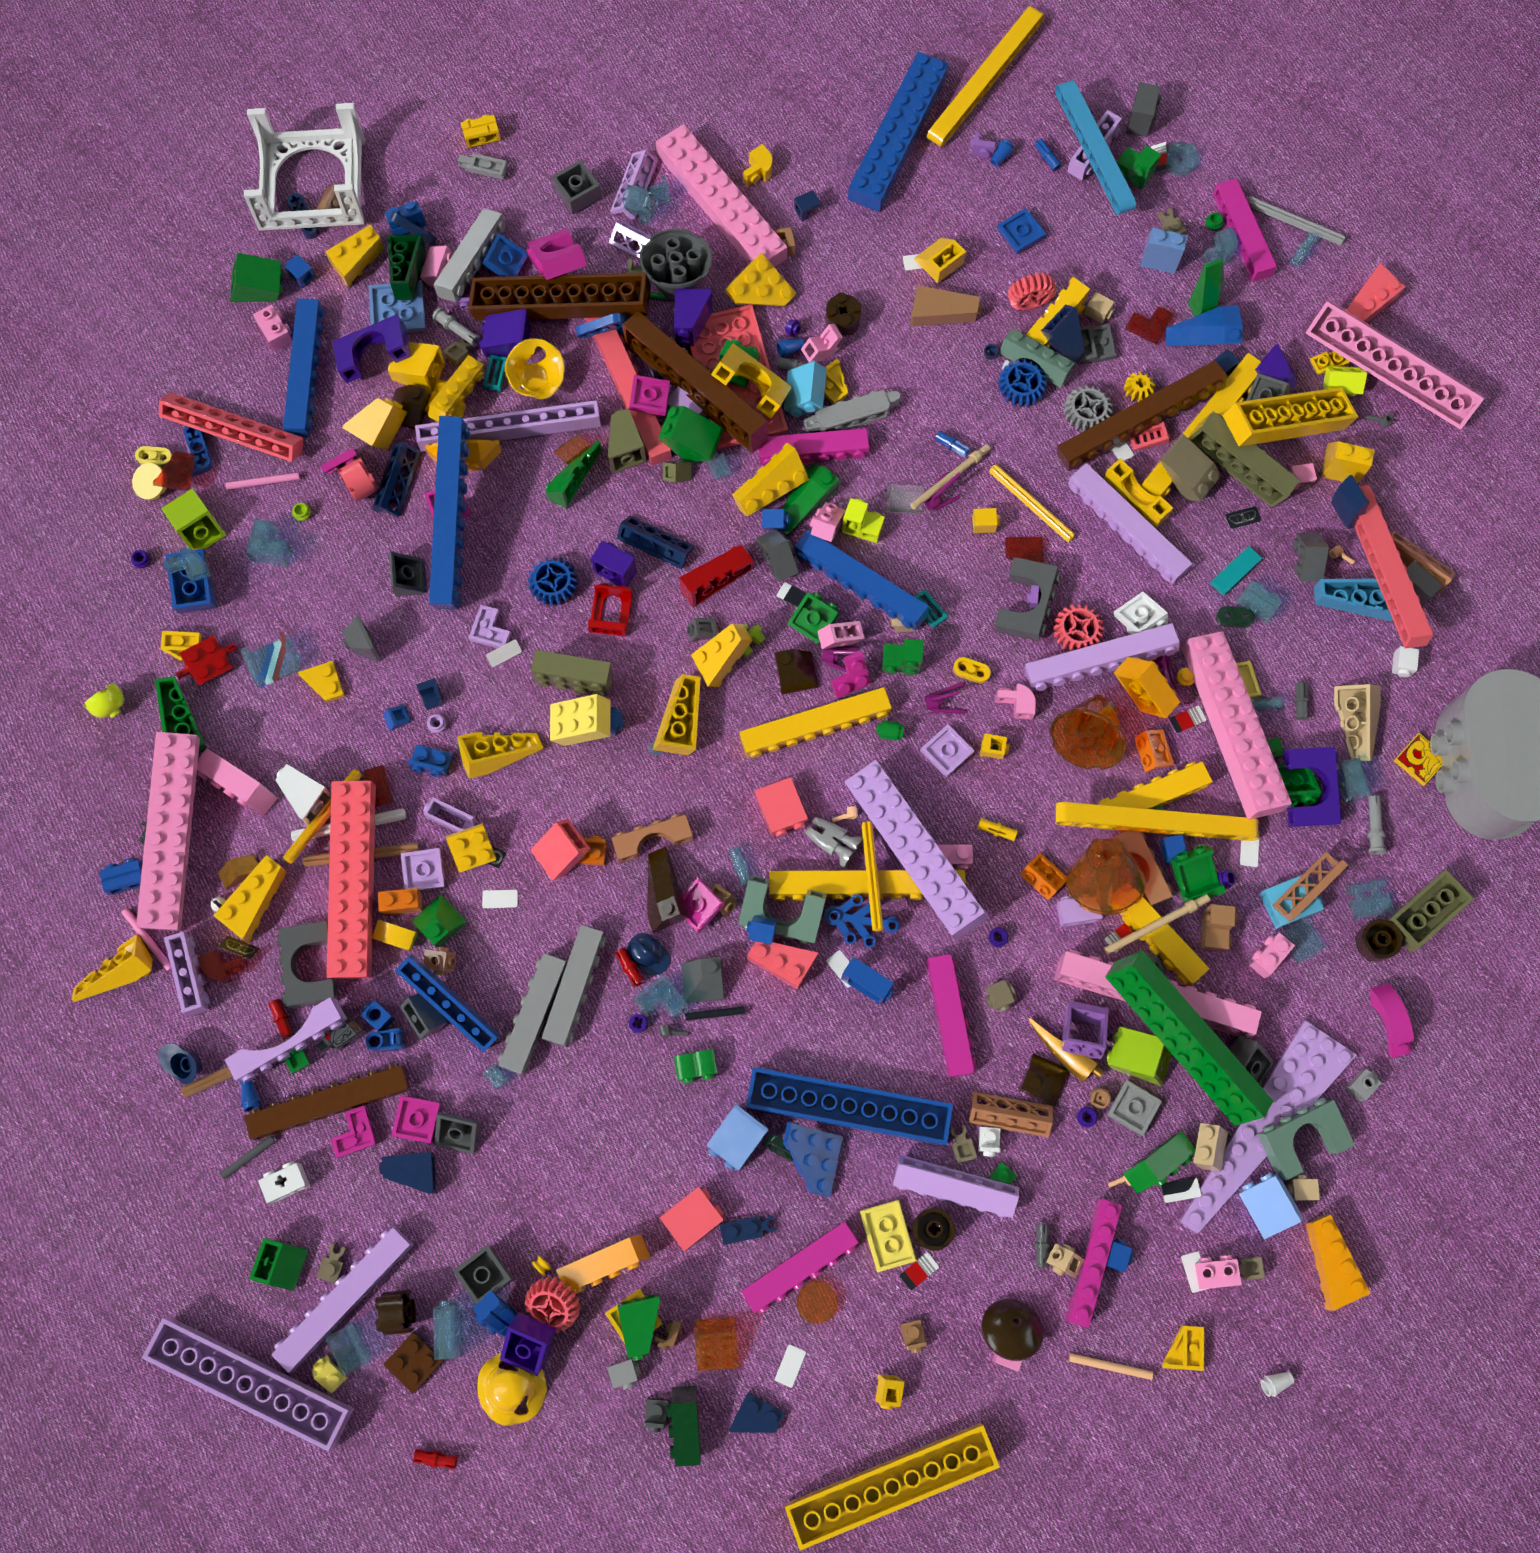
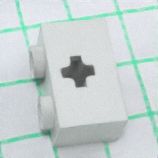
M294 1161L282 1166V1170L267 1172L263 1175L264 1178L258 1180L267 1204H274L310 1187L302 1164L294 1163ZM283 1178H287L284 1185H281L280 1182L283 1181Z

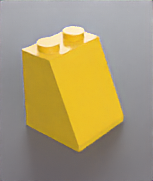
M409 342L412 356L397 363L391 362L388 367L389 375L393 381L404 385L410 384L426 388L428 393L431 394L437 379H439L446 365L440 347L431 344Z
M377 398L346 422L342 428L371 446L388 450L407 411L402 409L403 405L394 400Z
M1339 441L1328 443L1321 477L1343 482L1349 475H1353L1356 482L1359 483L1372 466L1374 449Z

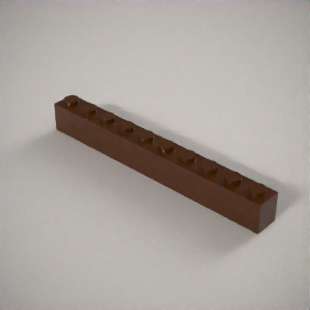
M1214 360L1057 446V456L1068 471L1077 469L1083 463L1097 458L1103 452L1110 451L1114 446L1127 442L1136 434L1143 433L1147 428L1158 425L1162 420L1173 417L1182 409H1187L1193 403L1204 400L1210 394L1222 390L1226 386L1227 374Z

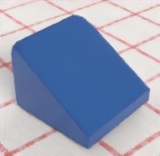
M404 705L388 708L383 714L390 731L411 722Z

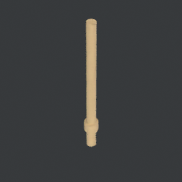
M986 444L978 451L972 452L967 460L910 504L911 508L914 510L937 493L958 472L962 473L973 463L979 462L982 456L990 451V446Z
M1206 894L1196 900L1186 902L1185 906L1104 948V951L1109 955L1188 912L1191 914L1197 911L1198 907L1210 901L1209 896Z

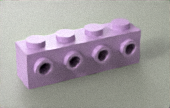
M1109 110L1105 112L1097 123L1108 147H1110L1113 137L1117 138L1121 131L1119 127L1122 120L1121 117ZM1080 146L1070 159L1067 172L1082 180L1085 175L1091 173L1093 168L1082 146Z
M184 931L164 937L182 1013L192 1016L208 1011L210 999L204 991L205 979L199 971L201 962L198 955L195 954L196 942L194 937Z

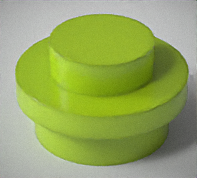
M297 503L292 509V515L296 520L304 521L310 517L311 509L305 503Z

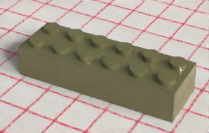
M1214 411L1203 419L1188 437L1206 456L1271 508L1286 499L1300 481L1294 473L1281 466L1279 461L1271 458L1264 449L1259 448L1255 444L1239 447L1224 418Z

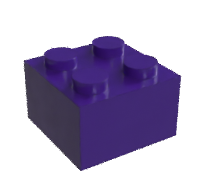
M601 541L591 557L594 573L618 586L624 585L628 587L637 573L633 554L626 550L624 552L619 550L611 542Z
M519 1312L508 1327L500 1360L538 1376L548 1361L556 1328Z

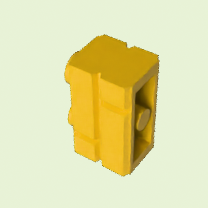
M486 114L481 118H469L464 122H460L467 148L501 140L494 115Z

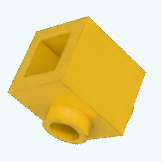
M996 508L974 509L972 514L973 533L996 532L997 526H1000V515H997Z

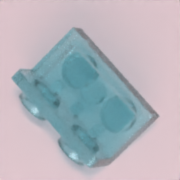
M353 1323L325 1338L343 1377L370 1361V1351L366 1345L363 1346L360 1340V1330L357 1326L354 1327Z

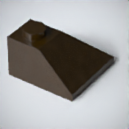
M409 384L395 390L392 401L403 405L402 409L407 411L401 426L415 429V425H422L426 414L425 408L430 398L426 388Z
M796 649L774 652V661L782 695L819 688L811 652Z
M1032 1054L1017 1091L1055 1107L1069 1071L1065 1067Z

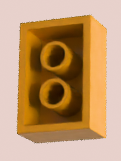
M1127 657L1114 672L1138 709L1143 713L1167 718L1180 703L1176 692L1170 688L1167 679L1160 673L1158 665L1153 661Z

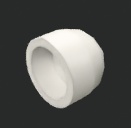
M215 897L211 901L212 910L217 912L219 907L215 903L218 901L223 905L226 899Z

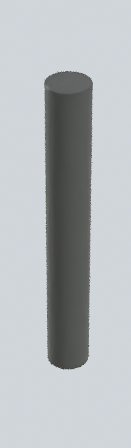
M270 1135L219 1173L220 1176L226 1179L276 1141L273 1136Z

